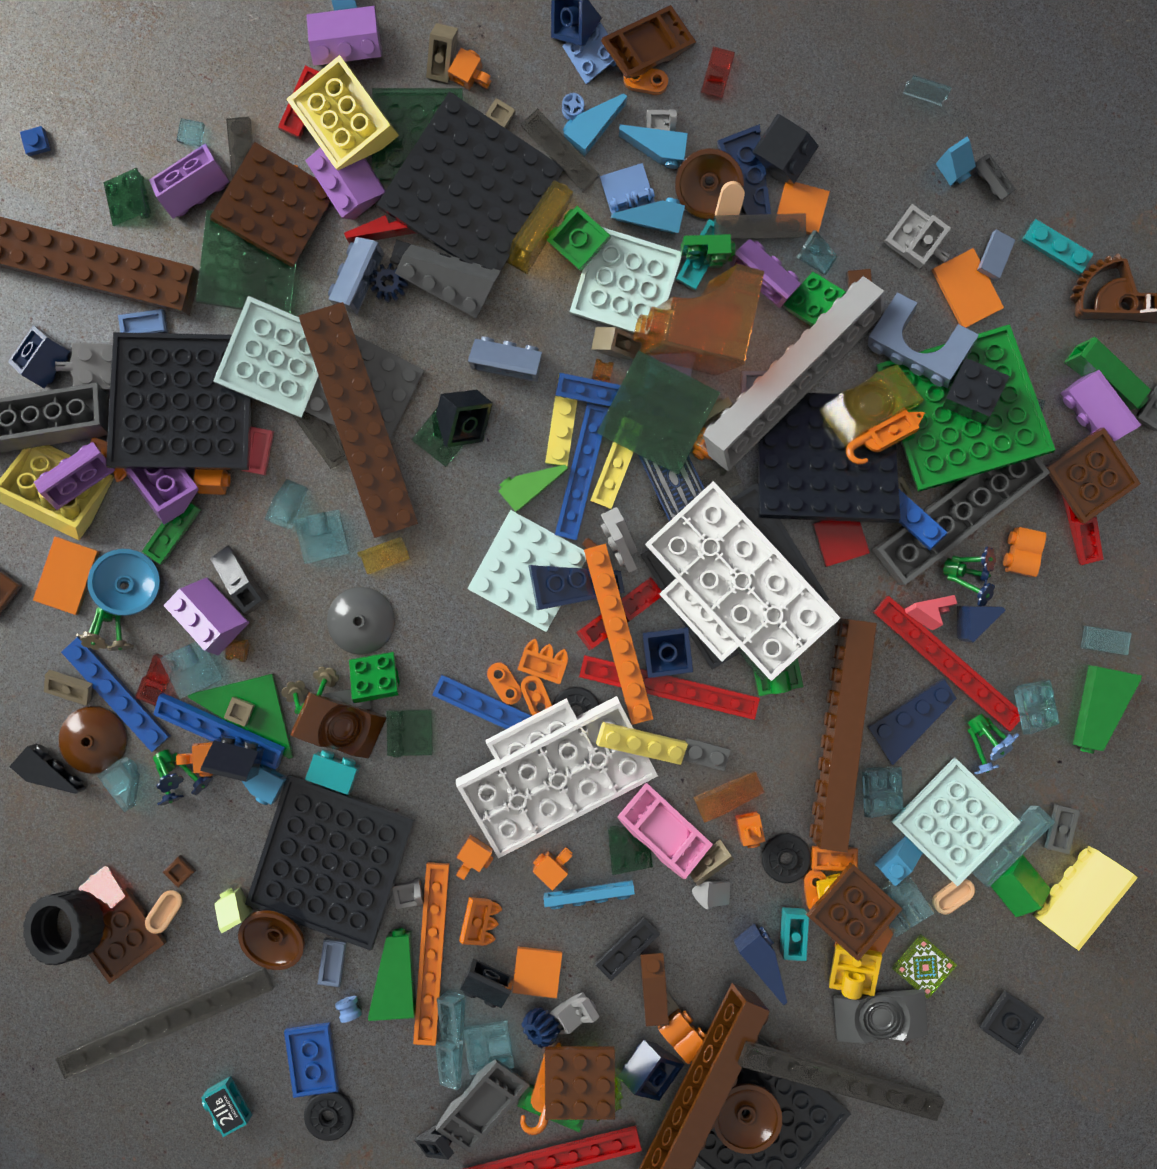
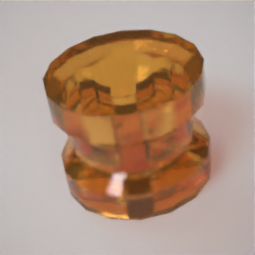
M596 359L592 379L609 383L614 363H604L601 359Z
M234 638L225 649L226 660L238 659L240 662H246L249 653V641L244 639L236 641Z

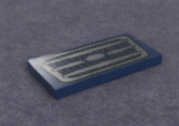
M676 429L635 448L669 522L705 489Z

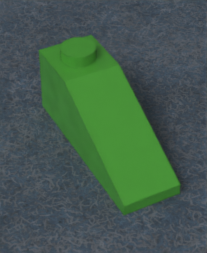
M561 465L515 476L513 479L508 477L500 484L501 489L499 493L517 513L567 472L568 467Z

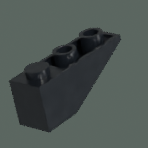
M229 545L210 558L229 594L244 614L253 612L268 601V598Z
M37 743L27 746L9 766L29 783L74 794L86 789L82 784L83 781L78 776L70 774L61 761L52 758L48 754L47 748Z

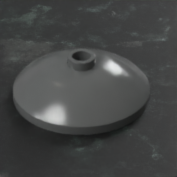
M366 587L351 588L342 592L332 602L327 615V627L331 638L340 648L353 654H369L382 648L390 639L395 626L394 611L389 601L378 591ZM356 617L362 619V624L359 626L355 624Z

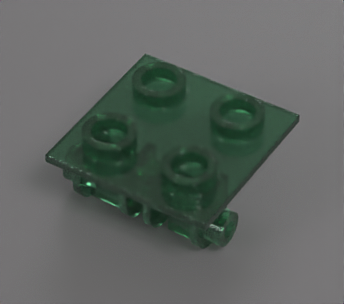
M138 168L103 182L112 226L119 225L138 216H141V219L150 218L151 209L148 202H145L148 200V196L145 195L147 190L144 185V176L138 172Z
M436 408L411 440L446 467L463 445L448 448L444 446L436 416Z
M432 710L386 711L387 756L432 755Z
M610 826L608 834L612 875L653 867L652 852L645 844L635 838L626 827Z

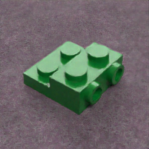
M576 206L574 210L570 209L565 214L564 221L559 226L554 227L550 231L547 241L581 272L610 240L611 236L581 208Z
M731 234L684 236L680 247L681 257L686 256V259L695 260L703 256L704 265H709L710 268L723 267V264L732 262L733 256H735V242H731Z

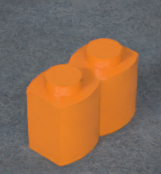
M1023 527L1014 528V531H1011L1008 536L1010 551L1005 554L1003 559V566H1006L1005 572L1031 578L1037 577L1045 546L1046 533Z
M677 1009L668 1016L669 1025H659L658 1030L682 1059L689 1064L694 1060L706 1033L701 1027L696 1029L692 1025L694 1020L686 1010L682 1012L680 1009Z

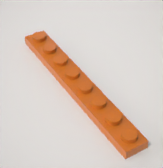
M606 543L584 549L631 724L634 725L654 719Z
M427 862L413 1039V1044L436 1046L450 867L448 863Z

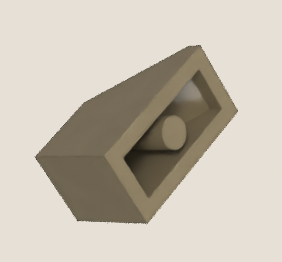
M435 24L429 37L426 78L449 82L448 70L454 61L458 28Z
M596 327L591 349L608 356L641 362L645 339L616 327Z

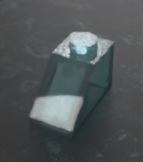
M286 479L274 496L265 520L281 527L292 529L308 488Z
M127 757L119 759L97 776L123 812L135 807L140 778L137 765Z

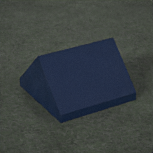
M551 0V38L584 46L601 21L602 17L589 0Z
M957 606V638L960 641L973 643L1006 610L998 606Z
M688 627L643 633V649L648 678L693 672Z

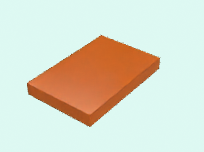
M974 248L932 269L959 325L965 328L1004 308L989 277L977 271L981 261Z
M55 536L33 601L78 615L88 588L89 571L98 559L100 551Z

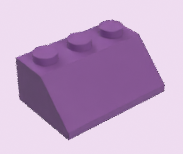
M375 5L307 14L308 41L313 66L330 64L339 55L345 62L377 58L383 55Z
M206 143L149 180L156 198L172 219L177 216H183L188 212L189 208L195 204L203 203L209 195L223 190L227 183L230 182Z
M320 147L305 160L342 218L355 220L381 199L386 191L365 158L343 169L336 170Z
M751 239L735 252V256H733L732 262L729 264L779 309L801 284L795 273L792 271L787 272L781 266L782 263L775 256L770 257L765 252L762 244L758 241L753 242Z
M1100 370L1081 377L1060 393L1063 396L1064 404L1068 408L1073 409L1077 415L1078 422L1086 427L1091 434L1099 428H1105L1115 442L1141 426Z
M91 442L88 445L82 446L71 457L63 459L52 470L41 474L34 481L38 492L58 510L114 472L115 469L106 466V457L94 442Z
M124 469L128 478L163 524L184 513L199 490L184 469Z
M207 577L180 588L164 605L204 651L218 656L249 624V621Z

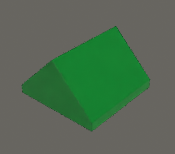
M1020 854L987 881L1015 917L1042 909L1051 890L1023 854Z

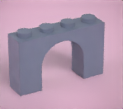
M897 293L869 335L867 346L877 354H884L890 357L893 363L905 365L914 374L929 378L933 384L948 388L960 370L965 358L968 357L975 346L979 334L958 324L941 349L933 353L916 352L907 346L902 333L916 312L917 302Z

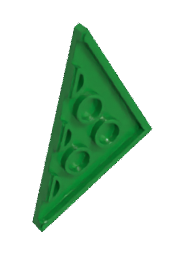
M274 673L188 694L189 699L227 722L285 747L283 756L288 759L294 758ZM234 696L255 704L249 722L245 727L224 718L229 703Z

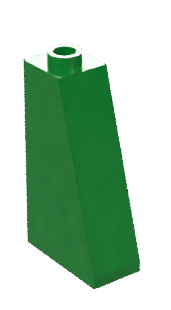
M1096 337L1078 344L1064 362L1082 377L1100 370L1130 411L1137 408L1140 409L1148 401L1146 396L1151 389Z
M1088 666L1073 740L1074 745L1081 747L1080 751L1094 754L1095 750L1104 751L1135 693L1142 675Z
M395 928L386 937L368 1021L415 1017L416 992L412 930L406 931L405 928Z

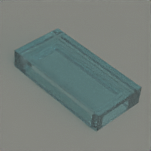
M1084 626L1081 648L1128 655L1132 633Z

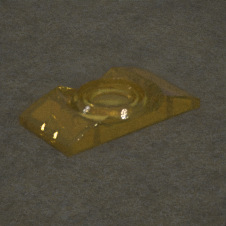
M895 365L875 373L861 385L844 391L822 407L820 412L846 447L853 439L868 432L869 429L904 410L912 409L922 403L924 399L900 367Z

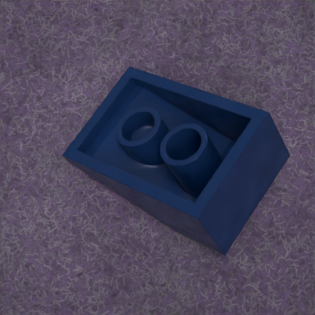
M753 923L734 939V942L742 957L779 1001L785 1005L787 999L776 953L772 947L774 942L763 926L758 928Z

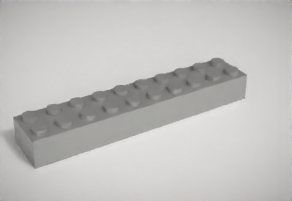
M864 276L858 282L852 283L842 298H837L832 307L826 313L821 314L816 323L810 329H806L800 339L795 344H791L786 349L785 354L779 360H775L770 365L769 370L763 376H759L747 392L739 395L737 402L731 408H726L721 417L714 424H710L706 428L703 436L708 456L729 472L878 323L884 314L885 291Z

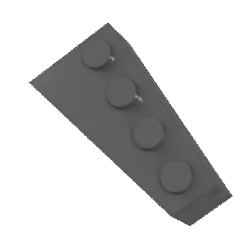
M411 244L403 254L395 274L477 318L501 271L494 268L492 270L486 269L477 263L469 264L460 261V258L451 256L449 258L442 256L439 252Z

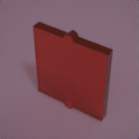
M105 865L96 874L90 875V879L77 888L78 891H85L94 897L95 901L99 903L104 916L109 911H114L115 907L127 897L109 865Z

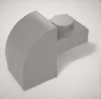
M584 992L572 996L549 1013L559 1023L558 1028L561 1031L559 1034H570L580 1024L593 1023L600 1017L596 1011V1005L585 996Z

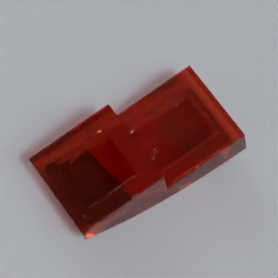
M713 46L701 93L723 98L735 52Z
M160 654L153 655L147 674L142 677L135 698L156 706L158 696L165 692L177 662Z

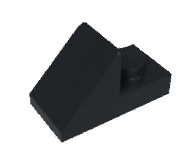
M437 1124L414 1139L426 1157L449 1160L454 1154L450 1147L453 1141L436 1131Z

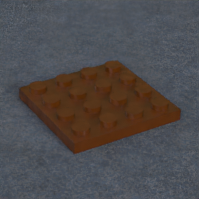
M254 142L211 214L210 220L289 266L294 267L331 200L317 178Z

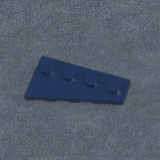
M760 124L717 141L718 148L730 154L738 162L744 178L743 189L745 192L742 210L749 227L769 220L772 217L766 183V169L752 153L761 139Z
M528 565L537 610L597 599L589 569ZM613 570L619 593H625L621 571Z
M941 679L871 723L867 728L889 763L894 765L957 698L946 680Z

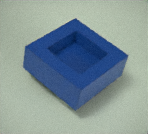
M42 126L20 132L25 154L28 156L51 151L46 131Z

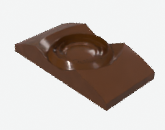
M671 5L601 39L602 44L626 79L643 75L654 66L673 60L696 43Z
M309 692L290 735L319 747L335 749L355 757L369 758L387 717Z

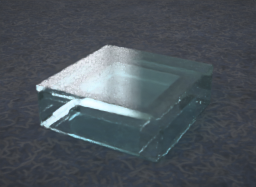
M181 118L177 142L200 147L205 128L204 123Z

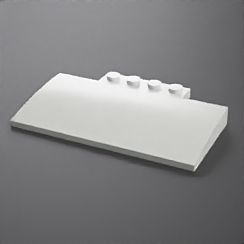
M714 481L645 544L676 578L660 593L663 599L721 661H724L734 650L740 647L771 681L840 619L835 611Z
M617 696L577 717L567 698L487 739L486 744L495 759L456 779L459 792L498 859L658 776L648 757L600 747L596 744L603 722L634 729Z

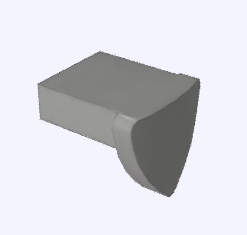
M675 109L647 110L646 128L675 131L677 123V112Z
M420 878L414 879L412 882L393 886L396 909L423 905L424 889Z
M726 880L703 882L692 889V894L697 902L707 910L715 906L729 905L730 882Z

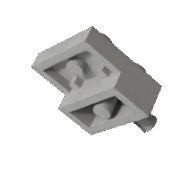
M911 204L884 243L920 269L933 255L943 261V263L948 259L950 254L941 249L940 245L951 227L936 216L932 215L930 217L914 204Z
M72 343L70 362L55 361L56 371H70L73 377V386L98 383L103 390H110L113 344Z
M615 507L601 514L604 524L600 526L605 536L609 537L607 539L612 552H618L615 556L619 565H625L630 573L637 569L631 555L638 551L621 513Z

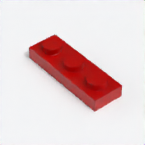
M305 65L293 93L319 73V71ZM288 103L278 128L282 132L301 139L306 126L290 103Z

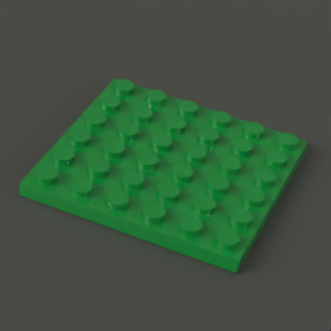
M1010 324L979 333L977 342L967 357L970 360L1010 376L986 425L943 407L958 373L949 387L946 388L933 384L929 378L923 375H916L911 372L910 368L903 364L897 365L891 360L876 365L893 416L904 410L908 412H925L919 424V430L901 440L918 492L1054 453L1056 450ZM945 344L920 351L919 353L936 352Z

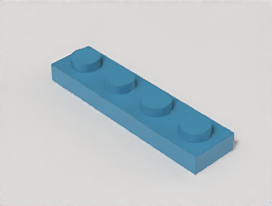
M633 880L548 892L544 893L543 899L545 907L560 909L564 907L563 905L571 903L573 906H581L586 904V901L595 900V903H602L608 901V898L617 897L619 900L628 899L635 892Z

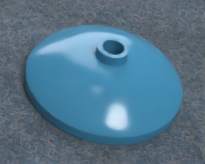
M117 549L105 553L95 561L89 571L87 584L90 596L99 608L113 615L129 616L145 610L152 604L159 591L160 579L156 566L147 556L131 549ZM123 583H127L129 587L127 589H121L120 585Z

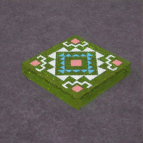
M920 934L892 969L915 989H924L925 997L929 999L957 964Z

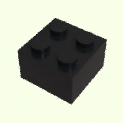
M965 358L943 407L986 425L1010 376Z

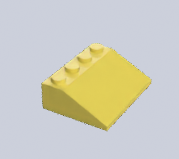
M340 55L287 98V101L336 170L343 169L382 150L399 136L355 73Z
M50 445L23 449L0 478V503L80 540L91 525L114 476L109 474L56 510L38 492L34 481L41 474L52 470L63 459L69 458L71 455Z
M1090 846L1079 853L1075 864L1067 868L1063 879L1059 884H1055L1051 888L1050 895L1047 897L1042 909L1035 911L1033 915L1078 951L1138 878Z

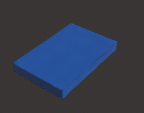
M330 1022L286 1028L284 1035L293 1098L338 1092L339 1083Z

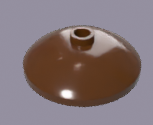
M715 148L698 150L689 155L678 169L675 180L678 200H680L681 205H685V209L692 215L704 219L715 218V211L722 187L730 181H736L744 187L743 173L738 162L727 152ZM707 177H712L714 179V182L708 184L706 183L705 179Z
M88 706L78 709L67 717L60 729L59 747L61 754L70 766L80 772L96 774L107 771L122 759L126 751L128 739L126 728L122 720L107 708ZM85 738L90 740L89 746L85 744Z
M264 910L250 914L242 922L238 931L239 944L244 954L255 964L266 969H288L301 959L305 950L304 936L297 924L287 916L275 911Z
M751 1083L735 1085L727 1097L725 1107L721 1109L714 1127L716 1134L725 1146L735 1152L742 1154L761 1152L774 1143L781 1131V1108L774 1095L764 1087ZM747 1109L749 1110V1113L747 1115H743L742 1111Z

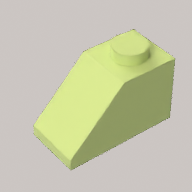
M230 888L219 894L221 898L215 903V909L221 933L240 924L253 912L251 906L245 905L247 899L241 888L234 891Z

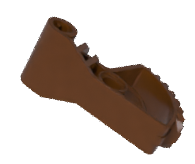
M1119 253L1114 258L1107 256L1104 261L1100 259L1096 262V265H1090L1089 271L1085 270L1082 273V277H1079L1076 281L1078 285H1075L1072 289L1074 294L1070 296V300L1076 303L1075 316L1078 319H1122L1157 323V293H1139L1137 291L1128 260L1122 259ZM1117 268L1120 278L1106 283L1099 290L1095 299L1094 309H1084V294L1090 280L1104 271ZM1121 302L1128 304L1129 310L1123 309Z

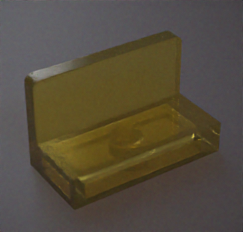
M401 537L357 552L358 557L362 559L367 574L410 559L405 542Z

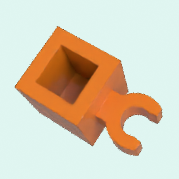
M460 48L448 70L450 80L469 91L474 82H477L485 89H488L492 82L490 80L491 76L481 71L483 67L480 56L473 50L468 49L466 51Z
M195 469L193 482L199 490L197 492L199 494L226 495V489L231 484V476L227 470Z
M213 742L194 743L192 745V753L178 754L176 756L177 765L193 763V773H199L201 777L212 776L213 774L200 770Z
M757 811L735 816L743 847L755 848L759 847L760 843L766 842L761 818Z
M470 835L458 853L457 858L464 863L459 868L456 876L464 880L471 868L479 873L483 867L487 869L494 858L491 856L493 848Z
M565 847L557 857L550 851L545 855L541 853L533 862L535 865L533 873L553 891L568 875V869L564 864L573 856L572 852Z

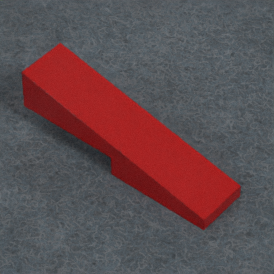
M385 215L344 232V235L350 244L351 242L354 243L356 237L375 241L415 234L416 232L397 220L389 223Z
M1062 495L1079 564L1085 565L1104 560L1097 517H1093L1085 524L1080 523Z
M652 577L621 598L627 622L631 621L662 597L660 595L662 591ZM601 614L576 632L588 650L593 649L607 638Z

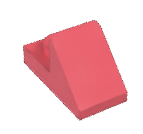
M955 595L917 602L905 608V612L928 629L935 630L943 625L941 614L950 612L949 608L956 605L957 600Z

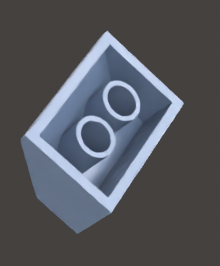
M356 237L354 243L351 242L346 252L348 257L345 263H341L337 272L339 277L336 283L330 286L328 291L329 301L333 305L344 302L346 310L356 315L371 285L369 280L375 276L373 270H378L384 256V252L378 242Z
M481 337V340H474L468 363L471 369L538 382L543 354L541 351H538L539 348L526 345L525 348L516 347L517 344L513 342L503 341V344L495 343L492 338Z

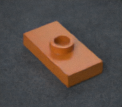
M812 846V870L843 871L850 862L858 868L857 847H848L847 853L823 850L818 846Z

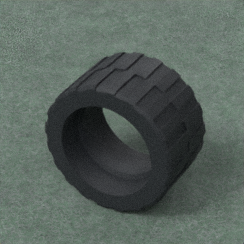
M78 890L64 891L37 899L30 906L23 922V937L30 954L37 961L43 962L45 965L54 966L91 954L99 946L104 934V915L99 903L87 892ZM60 909L66 913L71 923L72 934L68 945L63 942L57 931V916Z

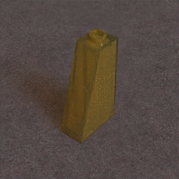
M555 180L552 182L512 241L508 263L525 274H528L547 243L550 231L557 226L571 203L573 191L567 185Z

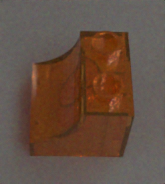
M737 264L709 281L700 297H671L657 307L652 306L648 316L640 314L633 337L635 342L642 343L640 356L712 375H719L743 366L746 360L764 271Z

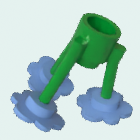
M980 714L967 723L970 727L967 731L973 739L982 765L978 766L980 770L974 772V774L989 773L990 770L999 767L998 764L993 766L992 762L987 763L976 734L979 737L986 735L993 744V753L990 755L991 761L1002 758L1013 749V742L1019 736L1018 733L1013 736L1011 734L1006 736L992 723L989 717L986 718L983 714ZM991 729L1003 739L1000 744L990 733Z

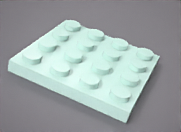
M603 228L610 234L611 238L582 270L570 314L656 340L681 260V252Z
M248 296L213 382L302 418L318 379V373L299 317Z
M510 510L467 589L547 632L560 606L542 610L536 609L528 565L582 568L586 561V556L583 549Z
M953 758L891 821L957 887L1021 823L956 758Z

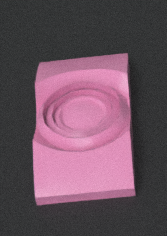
M647 783L644 784L617 817L635 838L645 844L663 864L683 879L687 878L713 845Z

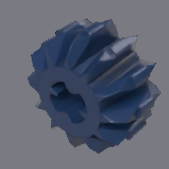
M389 263L387 269L381 264L380 269L382 271L373 270L376 278H370V283L374 284L370 289L373 293L377 292L376 297L379 300L384 297L385 302L389 303L390 298L393 297L394 301L397 302L398 293L401 296H405V292L401 288H408L409 285L405 282L406 279L395 274L397 267L394 269L392 263ZM385 281H392L393 285H386Z
M542 1007L530 1010L521 1023L524 1028L523 1033L528 1036V1039L532 1041L534 1046L538 1045L541 1049L552 1045L561 1032L558 1028L559 1023L555 1021L554 1016H551L548 1010L544 1011Z

